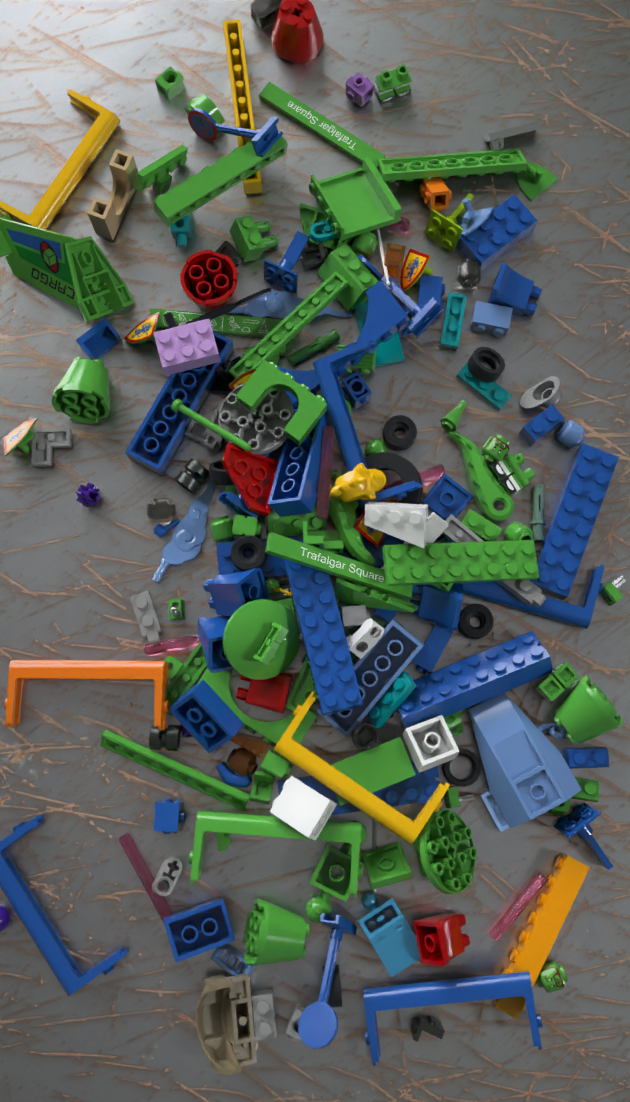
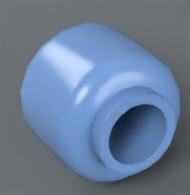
M573 420L563 421L556 430L558 441L569 448H573L576 445L580 446L585 440L584 428Z

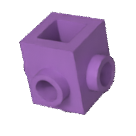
M357 72L347 80L346 95L350 101H354L362 107L373 96L374 84L366 76Z

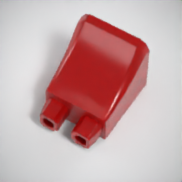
M281 673L264 680L251 679L241 675L240 680L248 681L250 685L249 689L238 687L236 698L245 701L247 704L284 715V707L288 699L293 675Z
M444 913L413 921L421 964L443 967L451 959L465 952V947L470 945L469 936L461 932V926L466 924L464 914Z

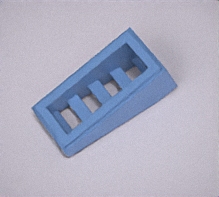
M229 944L217 947L210 958L232 976L241 975L240 972L246 964L244 955ZM226 949L227 953L224 956V958L222 960L219 959L223 951ZM233 954L234 957H233L232 961L230 962V964L228 965V964H227V961H228V959L230 958V956ZM239 959L241 962L238 965L237 969H234L233 967ZM247 965L248 967L243 974L247 973L250 978L257 966Z

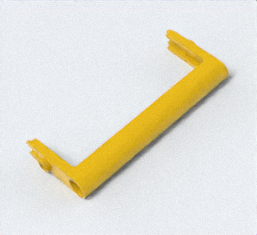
M67 89V95L71 99L70 103L96 118L95 122L31 214L27 215L0 200L1 216L9 214L11 220L46 230L120 124L118 116L92 101L90 97L83 96L72 89Z
M312 691L304 704H298L292 713L295 716L273 750L411 845L433 811L437 812L442 806L443 802L441 799L450 785L447 782L444 785L440 783L415 820L412 821L292 738L316 699L313 696L315 692Z

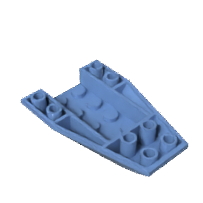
M505 692L468 710L490 792L510 828L536 818L567 801L582 790L559 750Z

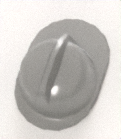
M551 376L528 389L521 396L520 405L526 409L537 406L548 408L552 404L555 405L563 396L559 388L560 379Z

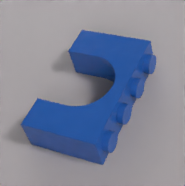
M377 608L372 617L385 622L386 625L383 627L385 629L398 611ZM438 623L434 624L424 642V646L410 662L416 666V671L424 675L426 672L431 673L454 631Z

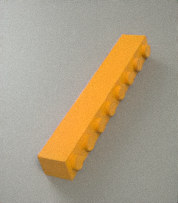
M564 853L555 862L556 869L553 875L551 874L546 881L547 888L544 894L541 893L538 897L536 911L530 914L528 918L529 925L526 931L523 930L519 937L520 944L517 950L514 949L510 955L511 962L508 969L505 968L502 974L529 971L532 988L590 868ZM523 996L492 1000L495 1008L515 1019H518L526 1003Z

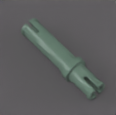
M533 485V520H531L535 543L544 542V526L546 525V520H544V485Z

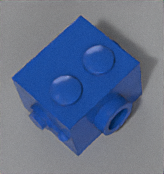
M359 371L342 380V390L354 409L371 400L372 392Z
M166 799L164 802H155L154 831H162L164 834L182 831V823H185L186 812L183 811L184 802L172 801V799Z

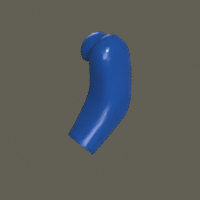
M225 762L216 766L222 780L228 785L245 788L252 782V777L249 774L241 777L231 771Z

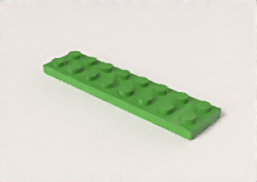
M519 148L378 159V167L383 181L390 183L396 180L412 181L418 178L429 180L432 177H466L470 174L482 176L486 173L502 174L509 171L519 173L522 170H527L528 162Z
M534 540L428 543L424 548L414 544L384 545L382 547L387 586L537 580L540 578Z

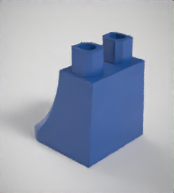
M502 262L488 303L513 308L512 315L522 317L523 314L533 316L537 304L528 302V299L538 300L542 289L534 286V281L522 276Z
M261 568L218 575L214 579H209L203 583L204 590L211 594L208 602L209 606L215 609L218 615L232 616L239 607L250 601L258 599L269 600V593Z
M453 583L448 593L431 584L413 585L412 594L422 597L421 601L410 599V603L418 606V609L412 613L418 614L419 618L457 631L463 600V584Z
M217 615L213 618H198V637L204 651L207 667L212 673L234 669L229 664L223 649V634L231 616Z

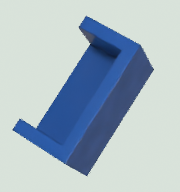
M106 318L76 339L79 347L91 360L99 359L122 341L118 332Z

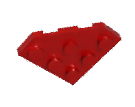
M228 443L222 459L224 468L250 511L268 516L271 510L268 500L279 462L260 454H252L250 451H245L236 445Z

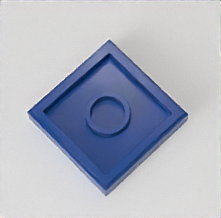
M444 473L423 498L421 504L428 505V509L431 512H434L445 521L451 514L457 518L474 496Z

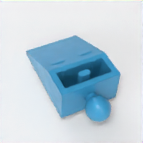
M367 892L362 897V905L366 909H370L371 912L358 920L392 978L420 959L417 939L393 898L378 907L377 896L372 892ZM387 910L393 912L391 918L386 917L385 913ZM374 921L376 928L370 929L368 927L369 922Z

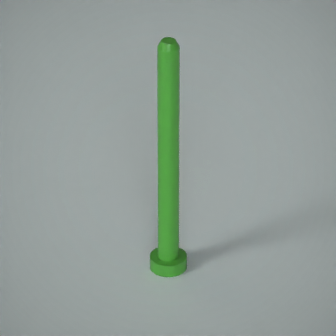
M176 399L173 402L171 410L175 413L181 412L243 450H251L250 444L184 406L182 400Z

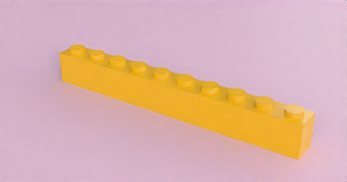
M241 20L223 21L236 127L255 130ZM237 136L238 147L241 148L252 138ZM260 170L243 180L244 194L262 193Z

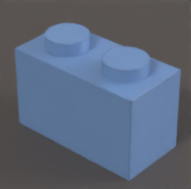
M476 301L470 329H474V331L479 333L489 332L495 336H506L513 308Z

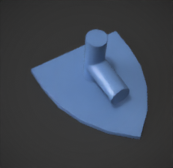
M469 198L464 199L462 203L466 212L457 220V225L463 228L461 235L466 236L481 226L490 216L493 207L474 211Z

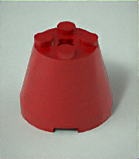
M284 0L280 3L271 33L273 50L280 59L284 58L292 61L293 64L310 62L318 56L324 38L315 8L309 0Z
M203 250L191 255L186 260V264L180 274V281L186 296L205 313H209L230 304V300L237 287L238 276L234 263L227 255L224 256L220 253L212 252V250Z

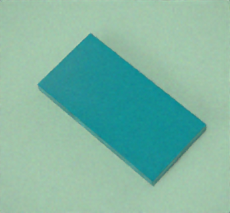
M368 300L354 309L360 334L367 317ZM398 330L392 334L393 336L389 341L382 342L377 346L375 368L405 361Z

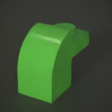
M204 94L192 99L185 108L187 114L192 109L199 108L210 114L216 123L222 124L225 121L216 105Z

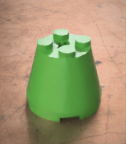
M76 357L54 390L51 401L54 409L57 412H63L70 416V420L78 423L95 424L98 423V420L107 418L110 411L108 371L104 367V362L98 359L91 360Z
M585 675L578 681L555 710V722L560 728L565 727L568 733L567 736L573 744L593 739L618 729L625 724L621 715L617 717V710L598 685L595 683L591 685V678L588 675Z
M255 899L253 903L255 905L254 910H249L244 931L243 942H245L247 953H244L245 963L258 966L304 958L306 954L305 937L309 935L310 926L308 923H305L304 917L266 900Z

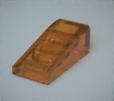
M235 735L230 739L261 759H264L267 754L269 744L240 735Z

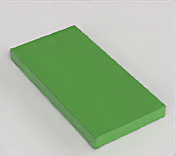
M401 737L331 764L371 793L416 775ZM336 794L340 806L349 803Z

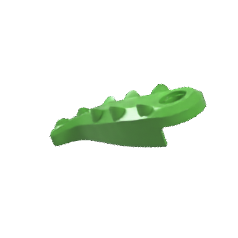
M449 431L447 434L448 438L455 442L461 450L468 483L481 514L484 513L489 519L497 522L508 519L514 511L513 500L493 477L478 447L464 435ZM494 502H502L504 509L497 511L494 508Z
M324 470L317 499L332 518L346 549L360 562L373 566L375 564L374 557L364 547L361 534L353 527L358 518V502H343L340 499L330 497V491L335 485H331L328 480L336 481L342 474L334 470Z

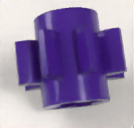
M89 482L87 486L81 484L75 492L78 496L76 501L82 503L85 507H89V504L96 505V502L100 499L98 493L100 489L94 487V484Z

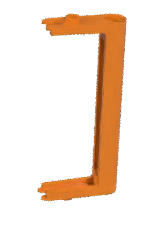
M12 660L10 662L7 699L4 703L6 728H9L10 724L11 728H15L16 724H20L23 682L28 679L155 681L154 726H158V730H165L166 715L170 708L169 700H167V661Z

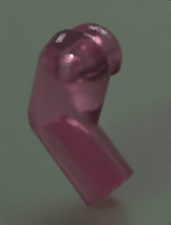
M401 216L400 222L388 226L400 225L401 231H408L410 229V221Z

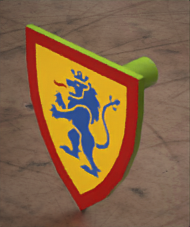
M409 249L401 272L400 284L403 292L414 284H418L423 273L428 276L432 274L433 270L427 267L431 258L430 255Z

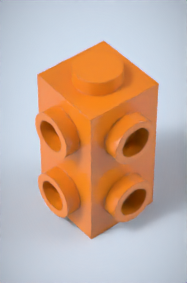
M432 177L429 180L422 179L419 193L430 210L441 211L449 208L452 194L451 190L447 188L446 183L440 177Z

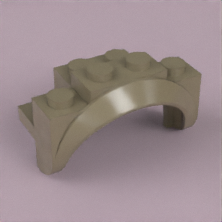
M246 973L226 977L220 974L202 978L203 992L196 1008V1029L200 1045L209 1060V1066L216 1073L222 1075L242 1073L241 1067L257 1063L249 975Z

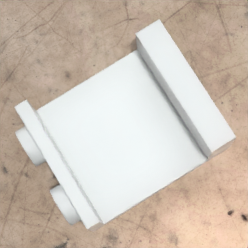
M291 776L285 781L279 797L273 801L270 812L306 837L316 841L337 804L316 792L301 780Z

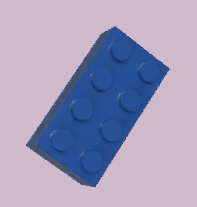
M513 194L492 210L488 219L476 230L466 236L461 235L456 247L479 273L533 232L538 220Z

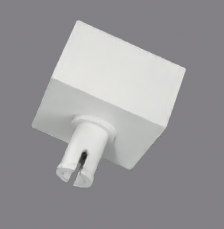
M442 715L406 728L402 735L418 773L451 761L460 752Z

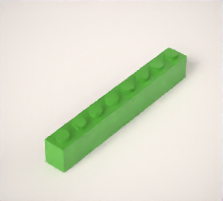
M281 136L263 157H258L252 145V139H250L241 148H235L231 154L219 158L213 165L204 167L200 173L195 176L191 175L182 184H177L169 192L157 196L154 200V211L167 227L171 226L285 155L288 146L286 140Z

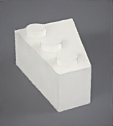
M371 501L365 504L364 525L421 548L426 546L428 505Z

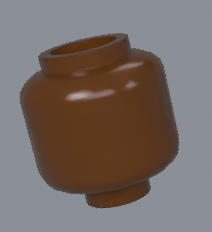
M244 747L235 748L227 759L229 769L241 777L248 774L252 775L258 766L256 764V755Z

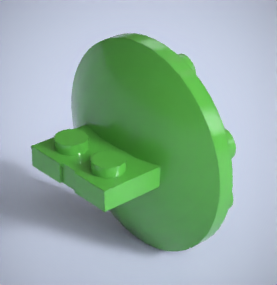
M258 599L242 605L228 620L223 634V649L229 664L241 675L256 680L269 679L281 674L293 662L299 649L300 629L298 622L287 607L272 600Z
M441 809L433 812L422 828L421 833L413 842L418 856L422 877L427 876L433 886L444 894H458L463 892L472 883L475 859L477 858V850L472 840V831L466 826L459 815L451 810Z

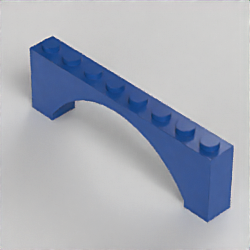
M381 280L366 291L368 296L367 317L362 332L356 341L360 343L372 338L376 342L373 346L374 350L367 352L368 354L373 353L380 343L389 341L393 333L397 330H403L410 321L408 315ZM367 353L337 365L336 372L338 378L342 377L349 367L359 364L362 361V357ZM279 367V370L284 374L286 372L291 374L295 378L294 381L301 385L303 383L309 387L310 392L315 396L321 390L315 369L290 370ZM285 391L294 409L298 408L299 403L295 396Z

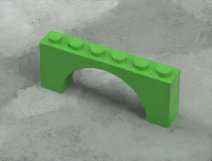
M207 667L198 683L204 680L238 718L246 724V730L252 734H255L257 731L263 735L261 739L270 745L273 742L277 744L295 716L291 714L284 719L273 722H263L250 718L238 708L232 697L230 689L232 670L212 673ZM310 708L292 738L301 743L318 713Z

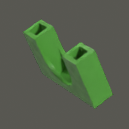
M263 360L236 395L237 402L253 413L262 400L273 391L283 390L294 395L299 403L298 410L283 429V432L287 438L300 446L327 411L326 400L318 394L315 396L311 393L310 388L305 384H298L294 381L295 378L291 374L281 372L275 363Z

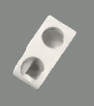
M367 619L360 629L353 635L349 634L346 637L349 650L362 659L383 636L384 628L373 619Z

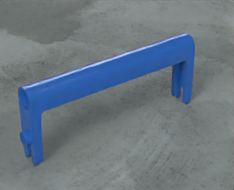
M372 338L360 343H350L345 349L313 362L348 472L352 471L360 463H363L366 468L367 465L336 372V366L374 350L373 346L376 342ZM414 480L375 493L376 498L373 500L359 499L357 502L359 508L362 509L365 508V504L369 501L380 502L396 498V500L407 497L406 493L422 488L423 484Z
M448 538L445 540V543H453ZM604 565L592 570L582 607L546 597V600L539 608L532 604L529 606L495 581L458 584H463V593L587 629L592 619L597 595L602 591L603 583H601Z
M41 814L26 824L21 822L13 828L14 832L0 841V888L67 996H70L102 972L106 975L115 968L113 964L127 955L129 951H124L123 948L119 949L86 973H81L6 853L8 847L42 823L41 818L43 816Z
M529 971L363 989L368 1031H365L366 1045H370L373 1066H376V1062H380L379 1057H381L376 1011L523 996L526 1001L534 1047L538 1046V1049L542 1050L539 1028H543L541 1014H536Z

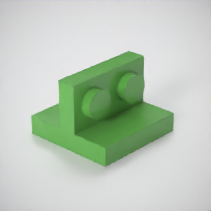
M400 842L361 853L371 890L412 878V872Z

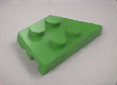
M300 203L299 209L303 234L310 236V227L314 223L326 220L324 212L321 209ZM356 236L342 241L339 238L324 241L322 244L323 247L332 252L345 243L349 245ZM309 237L307 244L318 246V242L313 241Z

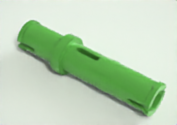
M333 329L322 337H316L315 341L300 350L288 355L287 359L291 366L294 367V365L309 358L318 351L327 349V346L340 340V336Z

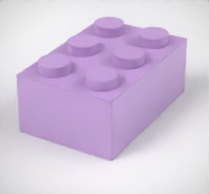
M210 319L153 332L165 376L220 362Z

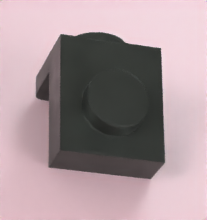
M224 241L216 250L217 253L224 256L227 255L235 267L239 265L238 261L242 256L228 241Z
M318 241V246L304 248L301 254L303 269L318 267L324 263L328 253L327 248L323 247L322 241Z
M419 1015L418 1020L413 1021L410 1030L412 1038L416 1042H418L422 1030L442 1039L445 1032L439 1020L433 1017L427 1019Z

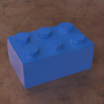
M204 680L179 696L169 708L173 716L208 753L232 739L243 725L238 716Z
M222 896L163 918L176 963L236 940Z

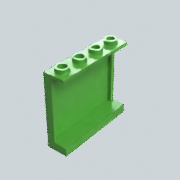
M370 157L363 159L362 168L317 181L315 176L311 175L309 191L315 196L318 207L322 208L325 219L331 222L333 233L337 234L340 241L400 222L402 208L386 182L383 181L380 172Z

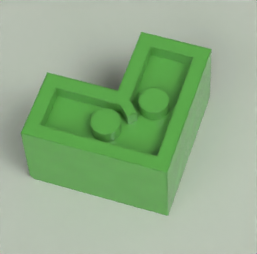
M303 521V543L320 549L323 548V550L335 554H343V541H341L337 530L307 531V521Z

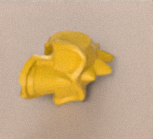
M360 463L352 471L336 479L335 487L330 491V497L340 499L343 502H352L359 499L373 500L376 498L375 493H378L385 486L386 476L382 471L367 469L363 463Z

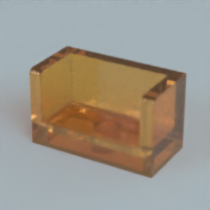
M387 243L384 265L387 266L389 278L394 276L397 282H400L406 246Z

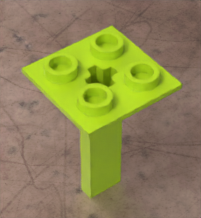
M469 193L465 199L469 198L470 202H472L474 196ZM461 202L451 216L447 215L446 217L432 209L424 230L425 235L451 252L455 251L463 232V228L457 225V220L465 212L463 203Z

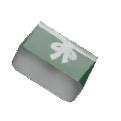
M255 0L251 3V18L261 30L275 22L280 7L272 12L271 8L280 6V3L284 0Z

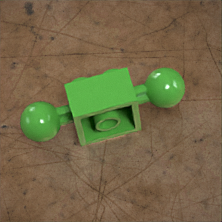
M350 821V823H360L358 821ZM362 823L360 846L367 838V831ZM327 843L318 860L309 883L320 888L321 891L318 896L311 898L307 902L305 909L308 919L313 923H321V913H325L328 916L331 915L332 908L329 901L332 895L345 902L349 898L351 844L343 843L341 849ZM359 859V865H364V862ZM339 867L341 875L333 876L332 869Z

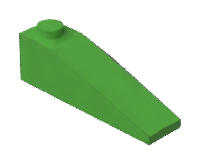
M340 577L336 580L335 598L339 599V603L345 606L366 605L369 608L414 612L418 609L417 605L395 595Z

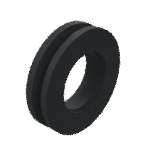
M379 452L364 458L368 469L391 470L400 476L403 484L414 480L422 484L421 476L416 467L410 461L397 454ZM423 487L406 493L407 497L402 498L398 503L420 504L423 496ZM359 505L357 508L358 516L365 510V508L360 509Z

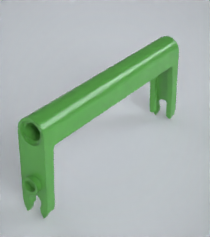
M199 810L196 818L193 851H190L189 864H192L190 884H194L196 880L201 879L207 832L305 840L313 839L306 837L275 816ZM327 821L316 840L351 844L350 893H353L354 898H357L358 878H362L363 865H359L361 823Z

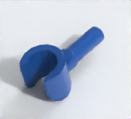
M177 518L165 527L158 524L154 528V533L159 537H164L168 530L177 525L180 520Z

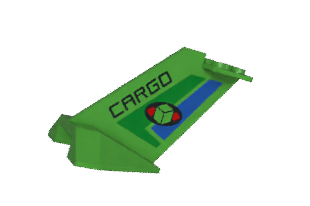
M9 214L0 216V257L6 256L5 258L13 274L80 310L85 323L134 303L126 284L91 236L78 239L12 221Z

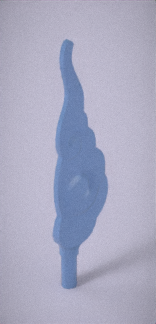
M271 289L272 292L249 302L247 306H238L228 313L283 320L304 299L295 298L289 292ZM326 307L315 318L329 315L345 319L352 317V313H341Z
M210 479L206 491L192 502L188 509V514L175 528L171 542L164 547L161 564L152 578L154 582L159 583L169 565H181L185 561L194 559L200 553L202 543L206 537L205 525L207 523L209 503L214 493V483Z

